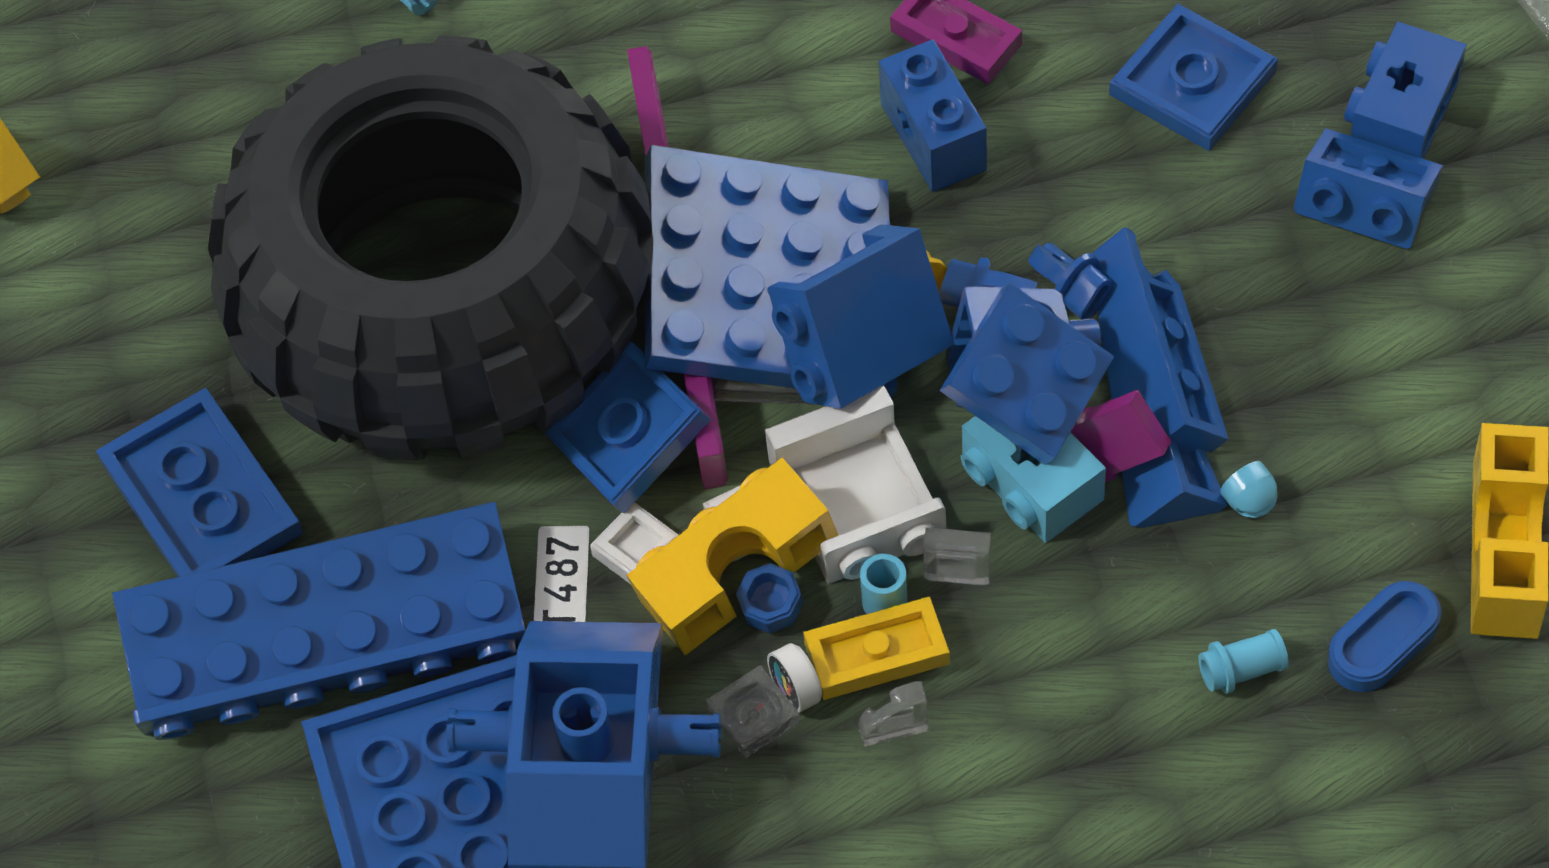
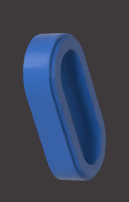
M1400 581L1385 587L1333 636L1329 647L1327 663L1335 681L1341 686L1356 692H1369L1385 685L1435 637L1441 618V606L1436 595L1424 585L1412 581Z

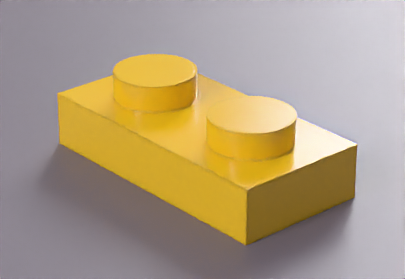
M930 596L803 632L809 659L820 681L823 700L950 665V652Z

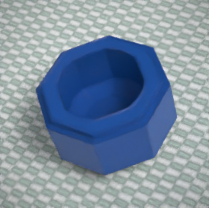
M771 563L748 571L736 592L747 625L769 634L792 626L804 604L793 572Z

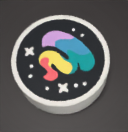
M789 643L768 654L767 663L772 680L780 696L793 712L800 713L820 702L822 689L819 678L811 661L799 646Z

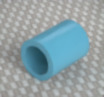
M885 553L869 557L863 563L860 570L862 606L865 613L869 614L907 603L906 569L902 561L891 554Z

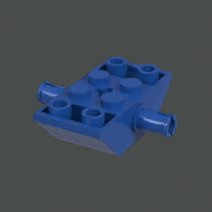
M530 621L517 649L513 702L509 710L470 711L449 709L447 719L448 722H452V724H447L446 727L447 749L449 753H456L457 751L508 753L506 795L509 868H647L654 762L659 761L660 755L720 757L721 744L719 742H721L722 738L720 713H713V715L661 714L660 707H658L663 635L662 623Z

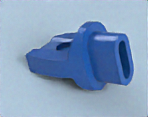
M1046 243L1044 246L1037 244L1028 258V262L1037 272L1056 285L1055 290L1062 294L1066 311L1070 310L1081 320L1091 319L1096 314L1112 288V281L1098 270L1100 263L1094 254L1086 253L1073 260L1055 244Z
M981 257L977 265L951 259L939 295L943 304L959 307L964 287H1005L1011 282L1018 288H1036L1038 282L1000 271L989 270V258Z

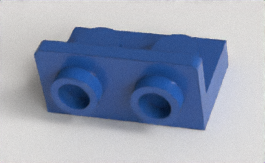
M1325 128L1305 159L1294 203V211L1297 214L1407 249L1411 247L1415 240L1422 212L1438 185L1443 165Z

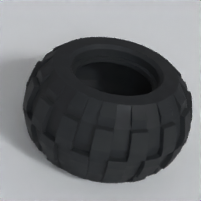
M439 35L433 43L404 45L402 39L396 38L363 46L360 48V56L349 59L337 66H332L325 62L285 88V104L281 107L265 109L259 117L255 116L234 145L228 183L217 184L208 240V252L212 261L211 291L217 312L235 356L252 381L272 397L277 395L281 400L284 411L334 443L339 438L348 443L362 439L364 446L375 456L410 461L424 460L429 449L457 447L461 458L504 448L503 435L526 425H530L537 431L545 430L577 408L584 393L583 385L585 382H592L602 371L610 373L629 343L638 324L636 308L642 307L645 300V289L650 281L653 262L654 238L645 182L632 162L630 147L599 103L591 94L582 99L561 69L544 59L528 52L523 54L516 50L500 55L494 54L487 40L461 36ZM446 197H472L502 203L519 210L506 237L491 253L469 267L438 278L418 281L380 279L357 270L337 255L351 238L376 219L403 206L420 201Z

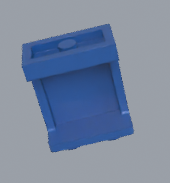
M880 224L862 234L865 248L803 282L789 283L778 281L768 287L767 290L773 307V323L783 338L791 364V380L805 403L842 409L954 345L920 228Z

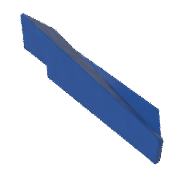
M1124 227L1092 254L1099 260L1098 270L1113 283L1110 292L1098 309L1103 349L1114 356L1107 368L1111 400L1138 390L1171 440L1164 455L1122 471L1129 523L1133 527L1144 528L1218 513L1227 506L1226 500L1220 493L1221 488L1205 451L1211 453L1229 440L1181 287L1166 269L1155 275H1152L1143 264L1136 242L1137 236L1131 229Z

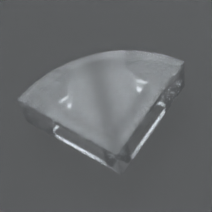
M914 681L891 690L889 694L892 702L881 707L876 712L870 707L864 711L858 722L864 747L928 731L927 700L921 681Z

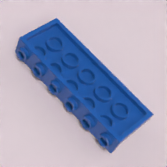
M495 502L112 592L136 710L133 711L135 725L144 735L154 733L156 740H170L189 735L194 732V723L219 718L220 724L223 725L249 721L259 716L258 708L284 702L286 709L308 707L324 700L323 692L349 686L350 693L374 691L389 684L387 677L413 671L415 678L440 675L453 669L452 661L477 655L478 661L483 663L502 660L517 653L516 646L520 644L526 631Z

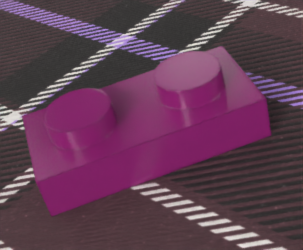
M904 0L890 16L891 32L915 45L934 39L949 64L988 85L1022 46L1021 29L967 0Z

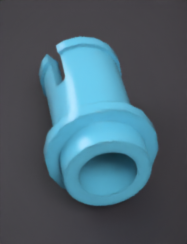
M1271 629L1264 634L1224 646L1220 642L1215 641L1209 644L1208 651L1198 655L1200 672L1207 688L1210 691L1221 689L1226 694L1233 692L1237 683L1276 670L1282 671L1289 667L1285 644L1276 629Z

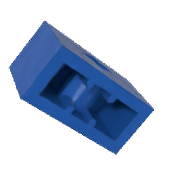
M1397 21L1387 44L1377 41L1372 50L1366 69V76L1371 78L1366 88L1356 86L1349 99L1344 121L1352 123L1351 136L1424 159L1460 82L1467 44Z
M934 39L879 60L881 105L932 192L986 171L987 128Z

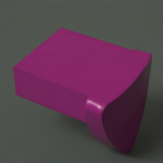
M1138 390L1099 406L1083 409L1071 430V433L1106 468L1105 483L1116 479L1121 471L1164 455L1171 443L1168 435Z

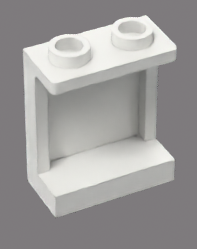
M884 385L842 409L825 406L765 430L770 465L783 457L829 510L839 536L824 541L820 545L821 553L815 556L827 584L844 578L850 580L860 578V570L863 563L873 555L885 553L895 557L902 555L916 556L929 551L938 541L947 538L946 509L941 499H933L895 425L894 404Z

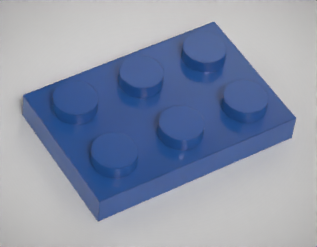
M206 387L96 450L101 464L177 577L264 557L303 534L299 520Z

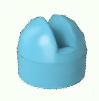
M1254 461L1232 474L1221 487L1220 493L1231 508L1243 517L1258 518L1268 514L1275 506L1277 483L1261 461Z

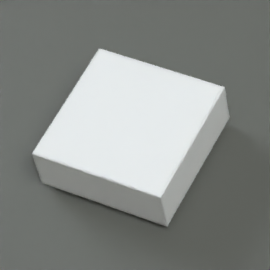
M634 503L625 513L622 512L595 539L590 547L594 558L631 584L626 575L636 568L643 555L655 547L667 545L678 534Z

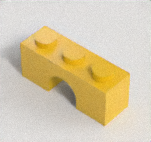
M1481 424L1473 460L1471 634L1538 639L1548 604V542H1542L1543 508L1548 488V427Z
M782 457L770 467L760 468L751 473L743 481L740 489L717 507H709L698 513L690 522L688 529L667 545L658 546L648 551L639 560L636 568L626 576L640 602L658 623H662L663 630L681 652L687 655L737 617L724 589L720 586L722 573L733 560L747 554H762L773 559L779 567L794 573L821 553L820 545L824 541L839 535L829 510Z

